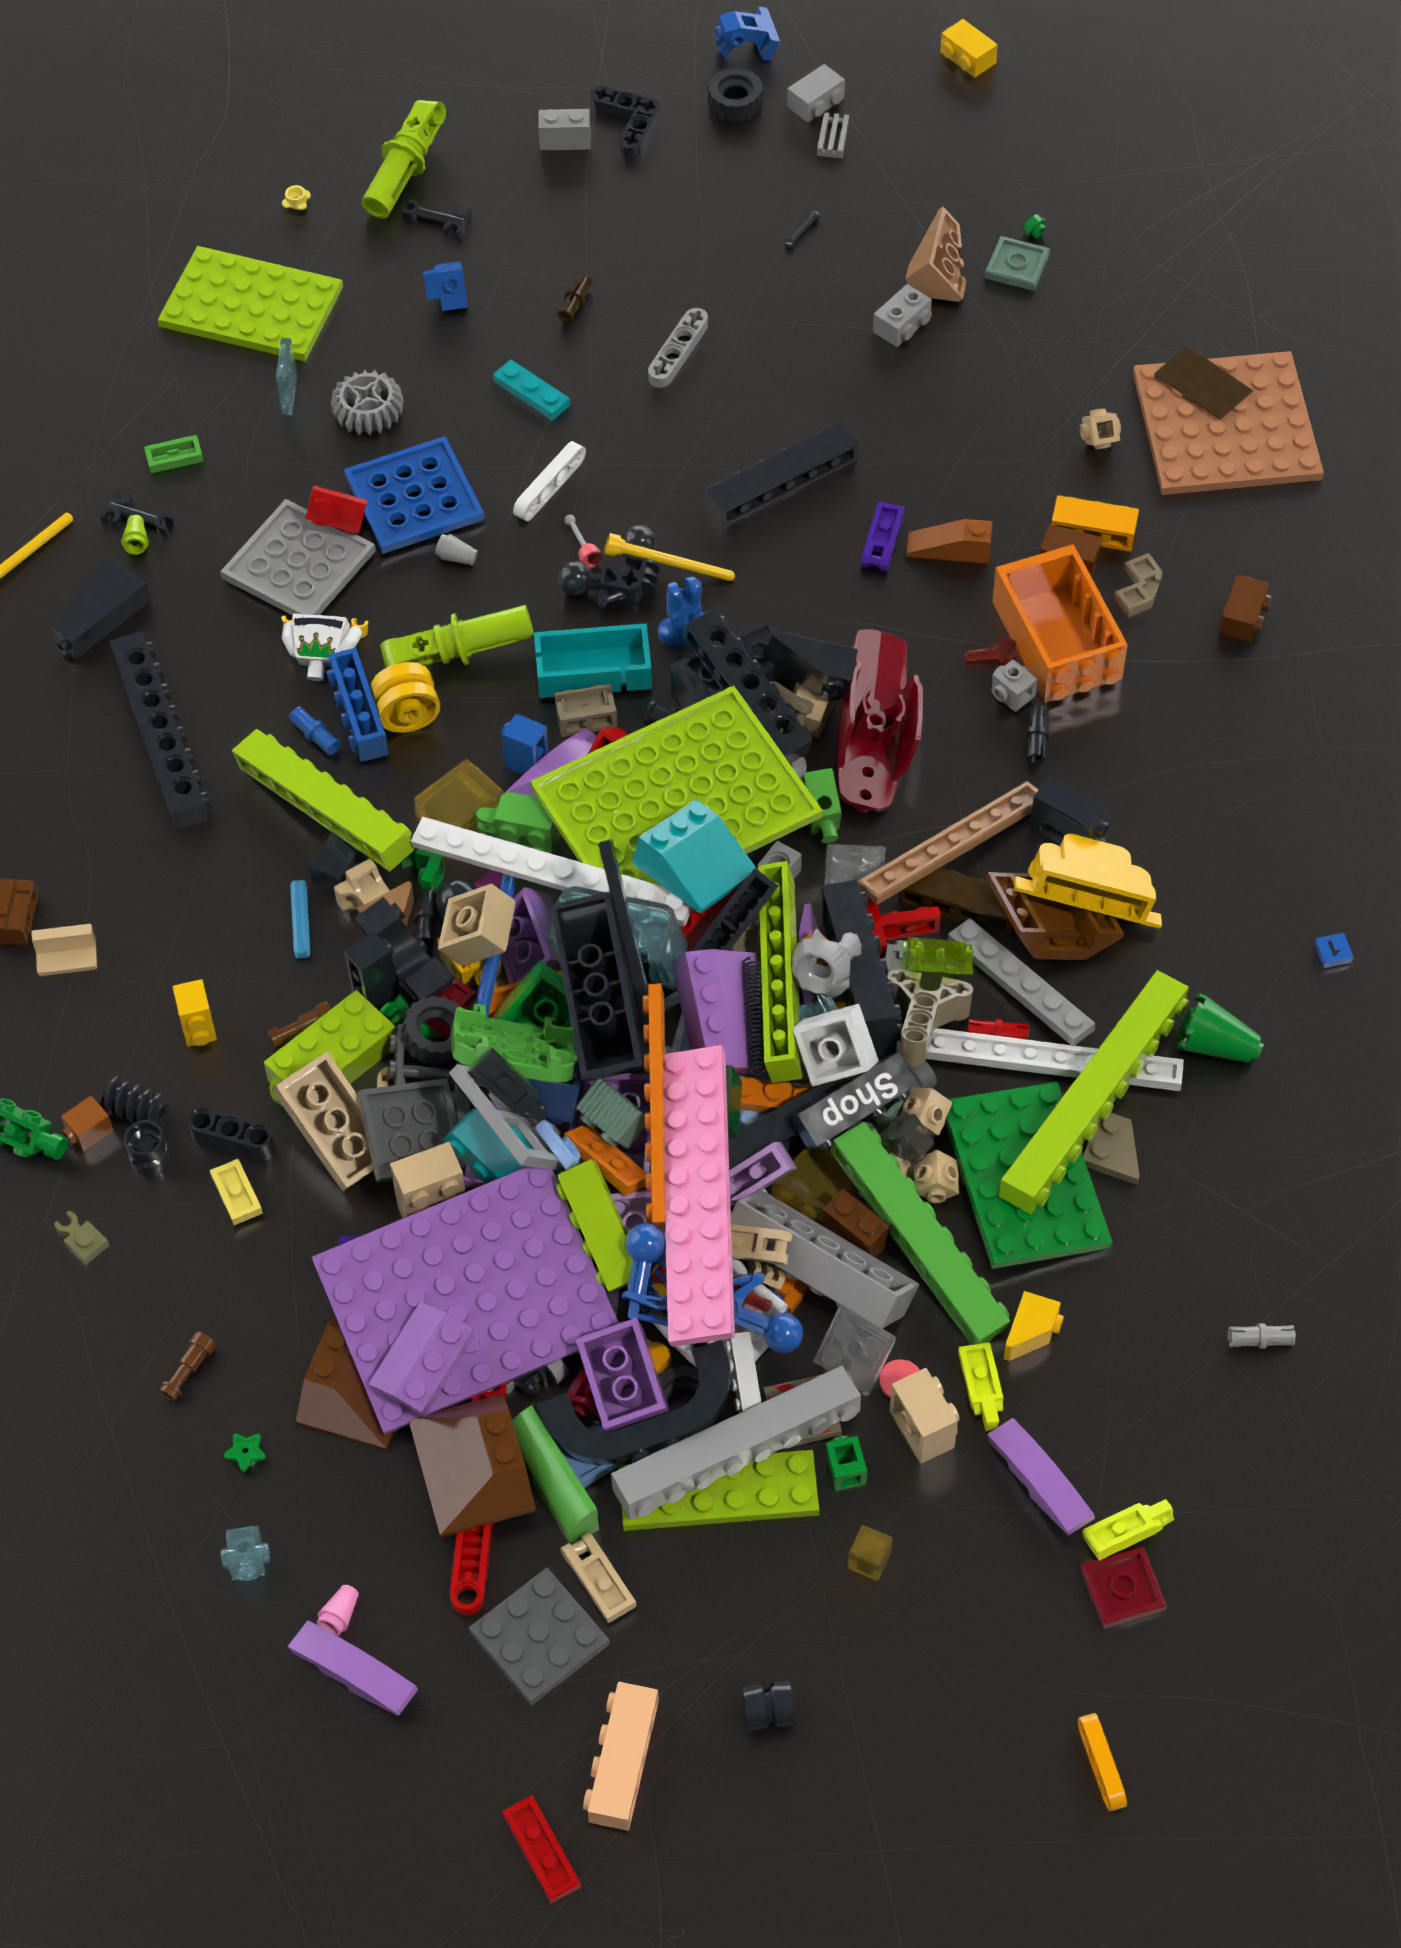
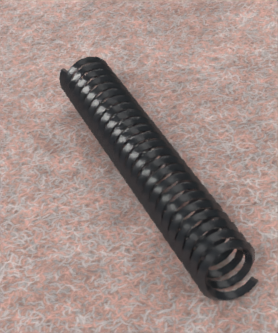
M747 957L742 961V968L744 969L743 982L745 987L744 999L746 1000L745 1013L747 1014V1040L749 1041V1067L751 1074L759 1076V1073H755L753 1070L765 1071L767 1069L764 1063L763 1007H761L763 1004L761 1002L762 990L760 989L762 986L760 985L761 980H759L761 972L759 971L760 963L758 961L745 963V961L751 960V957Z

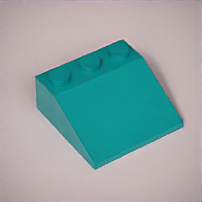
M697 799L638 838L632 861L633 865L698 913H702L742 885L752 870L756 868L719 815Z

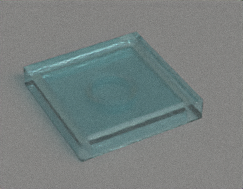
M282 338L280 341L276 381L283 415H293L297 370L291 338Z

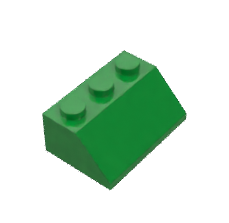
M539 960L491 1018L543 1027L545 1016L557 1019L556 1026L572 1027L563 976L542 960Z

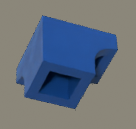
M460 261L437 264L434 269L423 272L427 300L440 298L442 311L468 307L463 268Z

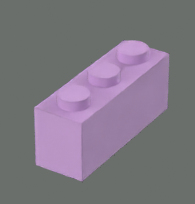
M773 1142L729 1170L730 1210L735 1207L738 1200L767 1188L797 1169L782 1142Z

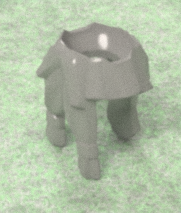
M815 929L810 938H805L797 944L792 956V972L798 980L800 988L825 997L841 995L849 988L850 961L861 955L862 944L859 937L851 932L845 933L842 940L837 943L824 939L821 932ZM817 958L824 959L828 962V966L816 964Z

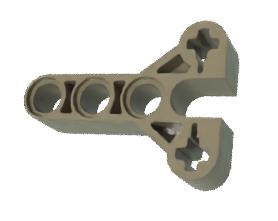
M894 969L888 973L887 981L893 982L895 991L893 1003L899 1004L902 1018L905 1020L901 1032L899 1052L907 1066L916 1067L924 1064L935 1028L953 1020L960 1021L969 1017L973 996V987L969 983L943 977L938 990L926 991L920 987L922 973L904 969Z

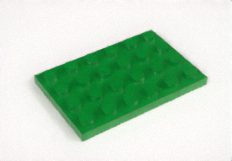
M1058 1082L948 1099L952 1102V1105L945 1119V1124L992 1269L1109 1249L1113 1243L1082 1152L1075 1163L1070 1161L1066 1166L1067 1171L1062 1181L1058 1185L1055 1183L1050 1188L1051 1193L1046 1203L1042 1207L1038 1205L1032 1214L999 1197L1001 1179L1063 1096Z

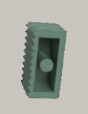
M602 1079L595 1080L575 1106L583 1113L580 1119L593 1129L597 1126L604 1131L601 1137L614 1147L618 1143L626 1148L631 1147V1144L635 1142V1138L639 1137V1133L643 1132V1128H645V1113Z

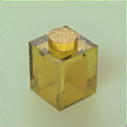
M862 1525L849 1552L848 1568L879 1581L891 1555L893 1537Z

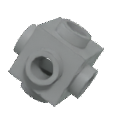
M1011 660L1005 666H999L993 673L991 692L997 700L1004 702L1015 712L1036 696L1037 678L1031 674L1028 668L1021 666L1015 660Z

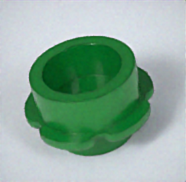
M1038 214L1029 218L1022 227L1026 232L1025 235L1028 238L1031 236L1034 238L1041 236L1046 230L1044 226L1046 219H1042Z

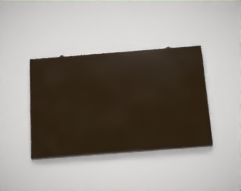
M1186 346L1154 373L1155 376L1219 420L1253 392L1251 388L1189 346Z

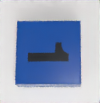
M1344 933L1315 939L1314 945L1323 968L1352 963L1353 955Z

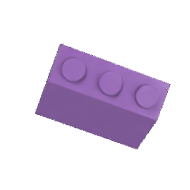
M525 887L513 898L516 903L506 952L501 953L500 958L509 984L522 981L539 960H542L555 971L561 970L549 905L554 904L551 895Z
M419 1302L369 1385L425 1418L475 1337L474 1329L442 1310Z

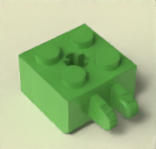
M507 792L501 795L497 809L483 807L476 812V819L479 821L477 822L478 832L556 855L562 835L537 797Z

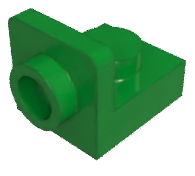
M416 849L414 855L416 868L420 870L418 884H421V891L422 889H431L437 893L446 873L444 856Z

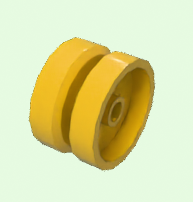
M413 662L394 664L379 672L371 682V693L377 706L382 726L387 730L400 733L419 730L435 720L440 712L439 698L434 690L431 673L426 666Z

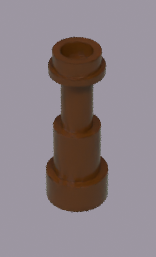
M324 1001L315 1005L314 1010L297 1017L298 1021L279 1030L273 1027L272 1030L267 1032L275 1048L284 1046V1040L303 1032L330 1011L331 1007L328 1002Z
M198 1331L194 1333L188 1342L189 1348L179 1361V1368L169 1382L163 1381L161 1384L162 1387L159 1392L168 1400L175 1401L182 1395L179 1389L189 1374L195 1373L204 1358L210 1357L217 1344L207 1335Z

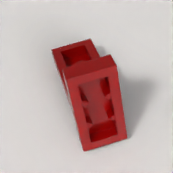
M867 897L868 908H866V912L873 915L875 930L872 932L874 936L878 935L880 939V958H886V940L940 931L941 915L938 906L930 908L920 907L916 910L905 912L893 911L886 915H880L878 905Z

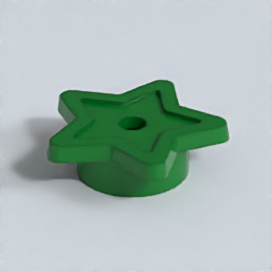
M235 1433L233 1435V1447L224 1454V1458L235 1461L241 1471L245 1472L248 1467L254 1465L257 1461L266 1459V1455L259 1449L261 1436L255 1434L245 1438ZM244 1449H248L247 1453H243L242 1451Z

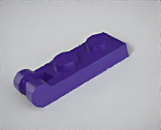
M878 502L863 550L860 567L869 568L873 566L878 567L880 571L888 572L904 517V506ZM873 552L883 553L882 557L873 555Z

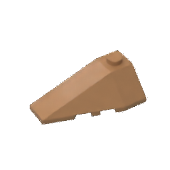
M944 207L938 210L910 261L905 279L908 285L929 298L959 302L963 299L966 287L965 277L961 276L960 269L964 267V261L958 254V249L962 247L960 224Z

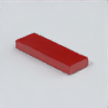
M533 1795L502 1811L509 1828L550 1904L581 1888L577 1875Z

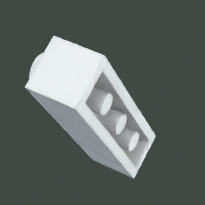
M750 1332L735 1333V1338L725 1341L726 1352L730 1354V1372H733V1379L731 1380L732 1391H736L737 1397L734 1400L735 1410L739 1411V1413L761 1404Z

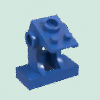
M758 7L755 14L734 11L719 15V26L715 27L717 37L715 38V44L720 45L718 52L723 53L725 60L728 59L734 47L742 46L745 42H753L757 45L762 60L771 61L780 40L768 8Z

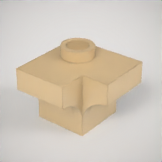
M371 858L346 871L347 880L334 886L336 901L342 911L347 909L358 910L359 907L390 891L383 882L377 866Z

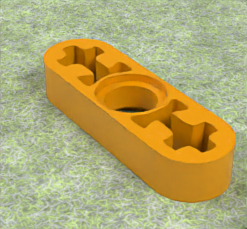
M1096 1713L1078 1717L1080 1735L1108 1811L1127 1807L1125 1791Z

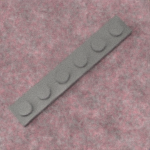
M970 918L948 934L949 943L1071 1046H1075L1095 1030V1022Z

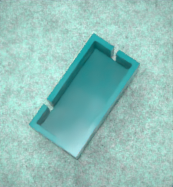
M647 623L534 632L539 698L555 697L554 693L589 688L594 685L611 684V692H620L621 687H626L627 691L652 689Z

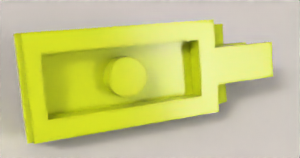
M990 1342L958 1347V1355L971 1409H973L974 1415L982 1414L985 1431H992L998 1428L999 1418L997 1412L1003 1411V1394Z
M1166 1499L1150 1507L1149 1505L1142 1506L1138 1503L1085 1528L1082 1531L1083 1538L1100 1561L1162 1530L1163 1526L1174 1520L1173 1508Z

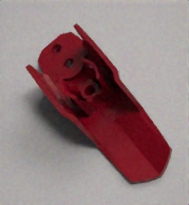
M866 629L858 630L856 633L853 648L858 649L853 681L843 695L836 757L838 794L847 805H852L853 808L860 812H868L870 810L880 812L890 807L897 782L907 772L920 742L923 720V687L917 675H913L907 683V643L892 634ZM862 793H866L864 799L861 798Z

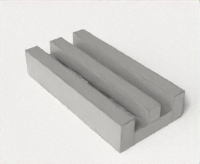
M824 112L817 156L843 157L849 126V115L839 118V114L834 113V117H829V113ZM828 124H832L828 149H824ZM842 125L838 150H833L837 127Z

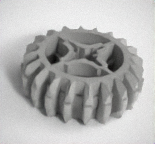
M365 369L363 374L354 372L351 378L344 376L343 382H337L336 389L333 390L331 398V408L336 421L339 422L341 427H346L349 432L356 430L358 435L363 431L371 435L372 431H378L381 434L383 427L390 429L391 423H397L398 416L402 415L404 403L399 384H396L394 378H388L386 373L378 375L376 370L372 373H367Z

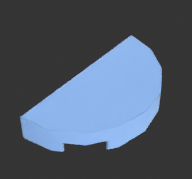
M542 1120L535 1128L563 1167L569 1170L577 1166L581 1156L575 1144L567 1136L561 1139L554 1131V1125L546 1120Z

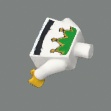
M293 614V620L289 621L286 615L282 616L284 625L282 640L289 654L295 657L300 665L308 666L307 679L312 681L324 680L325 667H331L329 654L355 648L360 638H364L368 634V621H365L363 625H357V618L351 620L350 628L346 617Z

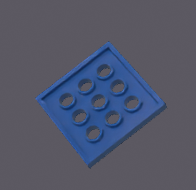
M445 436L344 469L345 478L354 496L367 500L364 517L382 554L485 520L484 512ZM428 464L436 466L434 469L430 470L423 468ZM405 472L411 474L407 478H401L398 476L399 474ZM376 481H382L385 483L382 486L373 485V483H375ZM438 483L446 485L444 488L436 489L433 487L435 484ZM411 492L420 493L417 497L408 496ZM386 500H392L393 502H395L394 504L389 506L382 504ZM445 503L455 504L452 508L443 507ZM421 511H427L428 513H430L428 516L424 517L417 515ZM398 519L405 521L401 525L392 524L394 520Z

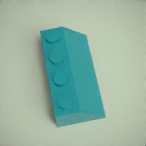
M476 1107L467 1113L442 1140L444 1143L450 1142L456 1158L462 1159L470 1167V1172L477 1179L486 1183L528 1167L520 1165ZM508 1124L526 1148L534 1149L529 1141L513 1125ZM553 1170L558 1183H560L557 1175L561 1172L558 1170Z

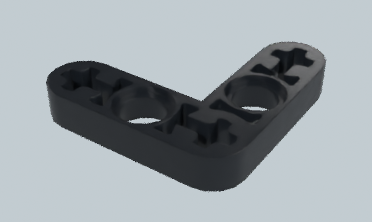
M598 86L591 91V105L595 110L630 119L619 140L620 152L626 157L640 155L660 118L659 102L650 97L607 86ZM623 102L631 103L628 107H622L619 104ZM637 125H643L646 127L643 130L634 129V127Z

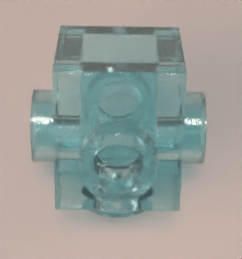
M259 1526L226 1530L227 1548L221 1549L223 1568H229L232 1579L251 1581L258 1576L266 1575L265 1563L270 1562V1551L268 1543H263Z

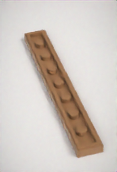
M1026 781L858 880L860 891L865 890L870 900L876 905L880 904L1031 814L1033 797L1038 789Z

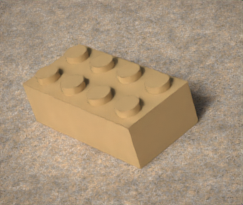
M327 1051L274 1087L272 1091L342 1192L374 1171L357 1093Z

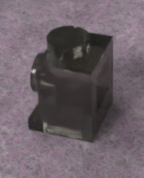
M916 1114L895 1117L879 1134L881 1141L886 1140L892 1152L900 1162L909 1161L911 1165H916L923 1161L927 1156L926 1152L934 1144Z

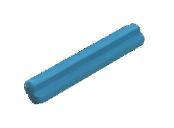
M294 880L290 884L293 948L295 957L301 959L310 956L308 897L306 882L304 880Z

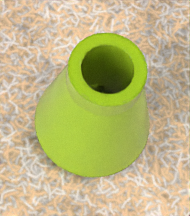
M132 515L128 518L127 526L121 539L122 546L129 554H141L149 545L144 527V519L139 515Z

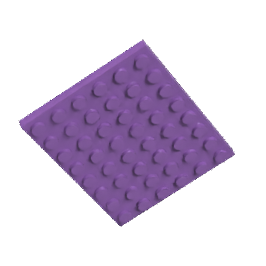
M525 1167L312 1257L384 1435L409 1425L410 1419L421 1417L369 1385L419 1302L450 1314L473 1328L475 1337L426 1415L447 1409L536 1371L539 1368L579 1352L576 1342L577 1338L619 1324L602 1283L599 1284L595 1276L597 1271L591 1257H587L583 1249L582 1243L584 1241L578 1229L574 1228L571 1222L569 1206L559 1195L556 1187L558 1181L552 1168Z

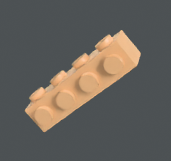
M618 1682L616 1693L610 1692L606 1712L611 1713L608 1725L602 1724L599 1736V1745H603L601 1757H594L591 1777L595 1778L593 1790L587 1789L583 1803V1810H588L589 1823L629 1831L659 1703L657 1689Z

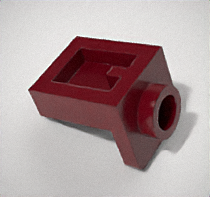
M581 1369L567 1392L578 1420L583 1422L588 1420L601 1421L586 1371Z

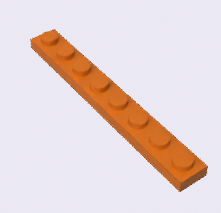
M648 984L649 995L643 996L644 1014H649V1024L644 1025V1042L649 1043L650 1054H644L645 1073L650 1072V1083H645L644 1092L645 1101L650 1102V1113H645L646 1132H651V1142L645 1144L646 1161L651 1162V1173H646L647 1192H652V1203L646 1204L647 1222H652L662 1232H666L665 1101L663 1100V1083H665L664 993L661 984Z

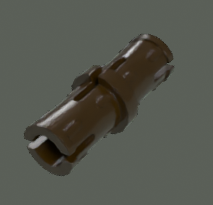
M578 274L571 289L566 291L564 295L565 300L557 312V316L562 321L571 322L578 308L584 304L585 295L592 285V279L588 275Z

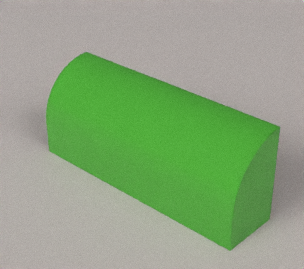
M531 1405L512 1420L527 1476L567 1541L572 1545L579 1541L580 1536L589 1531L592 1534L599 1530L597 1508Z

